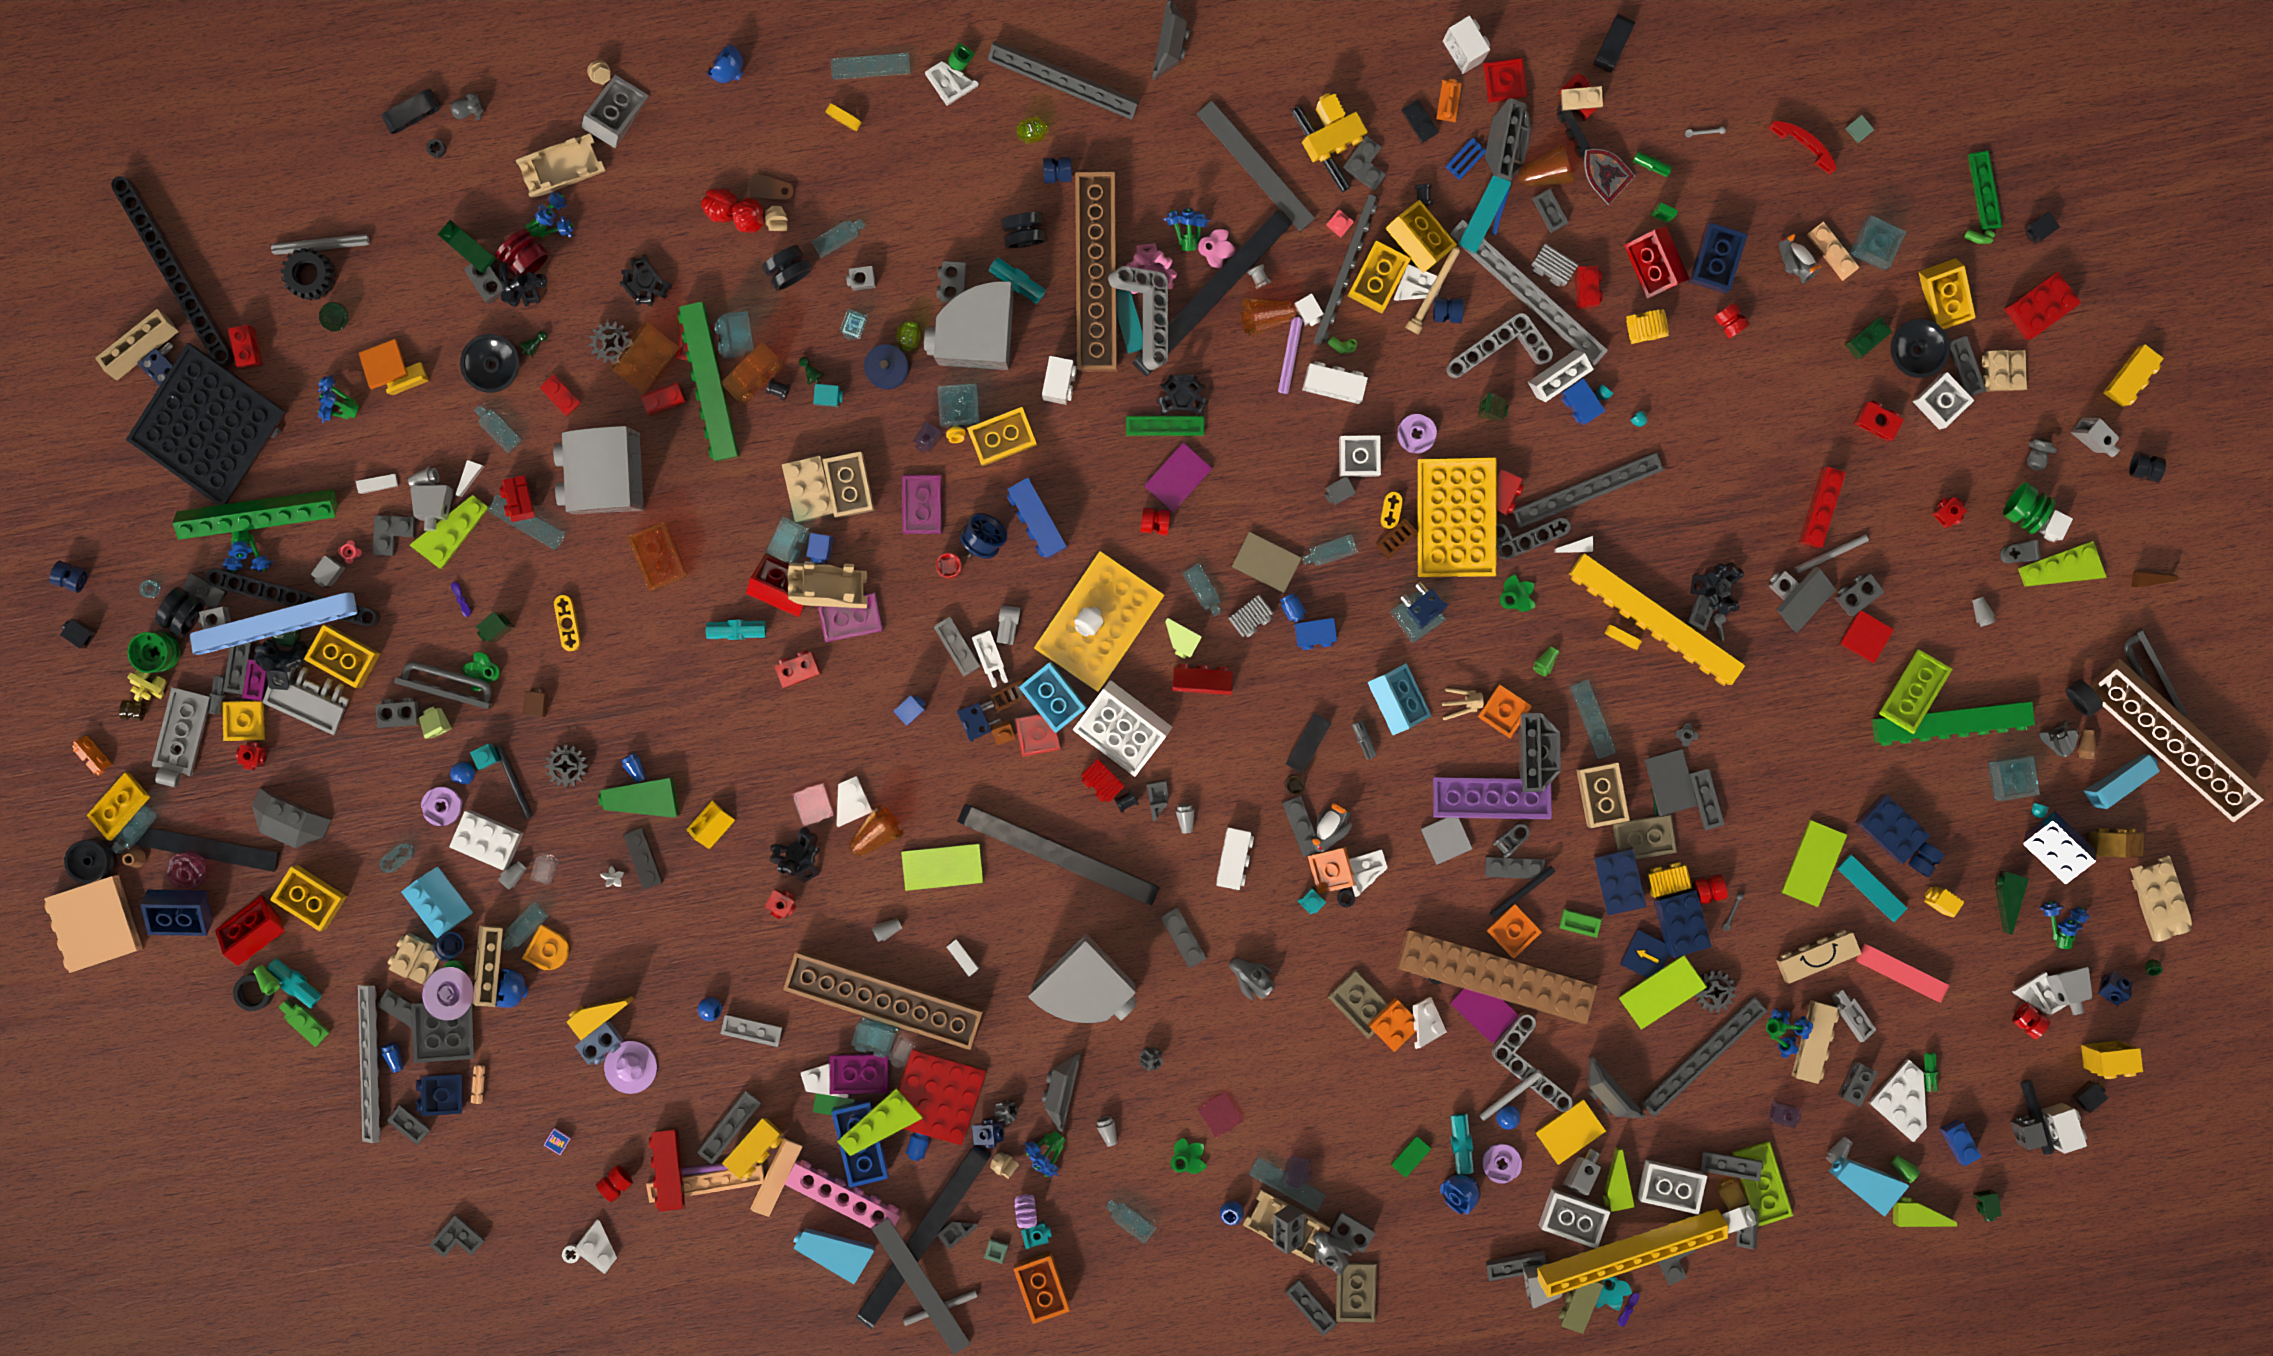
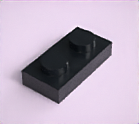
M1419 99L1401 110L1421 144L1439 133Z

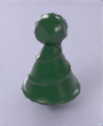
M540 331L537 334V338L520 342V345L524 348L521 353L523 355L528 353L533 358L540 341L547 340V333Z
M801 357L799 365L805 367L807 384L811 385L815 382L820 384L819 379L823 377L824 373L808 365L809 359L807 357Z

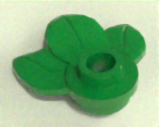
M1516 575L1507 578L1504 583V592L1501 593L1499 598L1501 606L1505 609L1515 608L1520 612L1533 609L1536 604L1528 597L1534 589V583L1528 581L1519 583ZM1507 596L1512 597L1511 603L1506 602Z
M474 652V662L467 663L462 668L464 675L484 680L488 684L497 680L500 676L499 666L491 662L489 656L483 652ZM488 669L492 671V675L488 674ZM471 685L472 690H483L480 687Z
M1185 1138L1178 1140L1174 1145V1155L1170 1161L1172 1169L1179 1173L1187 1171L1191 1174H1197L1205 1170L1207 1165L1199 1159L1202 1156L1204 1144L1195 1142L1188 1145ZM1182 1159L1184 1161L1183 1165H1177V1160Z

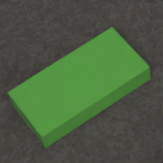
M1563 909L1559 928L1597 938L1602 919Z

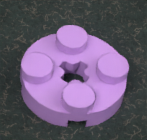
M1421 414L1407 416L1402 420L1397 429L1398 442L1409 453L1417 454L1427 451L1434 444L1437 435L1436 426L1433 421ZM1416 428L1417 431H1422L1420 439L1412 437L1413 429Z
M436 787L424 795L421 808L425 819L429 823L443 826L449 825L458 819L463 803L462 799L453 789L449 787ZM444 801L446 803V810L439 811L437 803Z
M1498 1143L1491 1145L1485 1151L1482 1158V1167L1490 1180L1503 1184L1515 1179L1519 1175L1522 1161L1519 1153L1512 1146ZM1504 1158L1507 1165L1499 1168L1497 1161Z

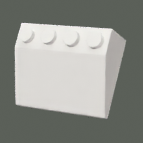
M1110 680L1074 727L1073 731L1135 777L1166 738L1172 726Z

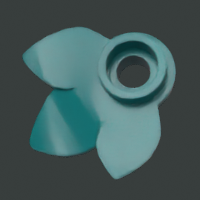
M1616 1276L1603 1279L1604 1286L1596 1302V1307L1600 1308L1607 1303L1611 1308L1619 1311L1623 1303V1296L1632 1294L1631 1288L1627 1282L1618 1280ZM1611 1280V1285L1606 1286L1605 1281Z

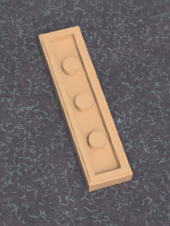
M783 1139L750 1208L753 1212L770 1216L803 1147L801 1144Z

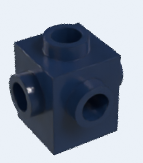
M2113 970L2101 980L2098 993L2118 1006L2123 1001H2128L2132 996L2131 989L2133 983Z
M989 1118L972 1125L974 1145H985V1148H993L997 1146V1143L1004 1141L1002 1121L994 1122L993 1118Z

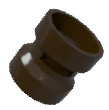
M123 700L119 709L121 719L128 720L133 718L135 721H143L146 713L144 702L137 701L132 703L130 700Z
M1297 775L1289 776L1284 783L1286 791L1292 795L1301 794L1305 788L1304 780Z

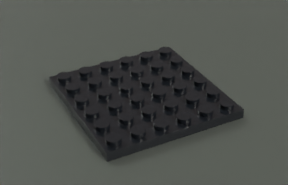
M187 343L126 438V441L215 504L224 505L228 504L287 411L193 344Z

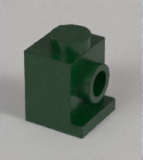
M1991 1189L1973 1193V1197L1978 1200V1203H1976L1977 1211L1984 1217V1221H1995L1996 1217L2002 1216L1997 1192Z

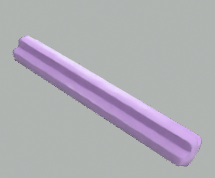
M1293 317L1278 389V392L1288 394L1303 321L1300 317Z

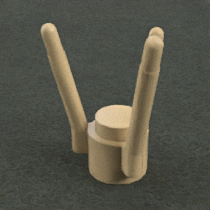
M1445 689L1446 692L1469 696H1465V700L1442 702V706L1466 704L1468 708L1444 716L1443 720L1470 712H1477V709L1483 708L1482 693H1476L1475 690Z

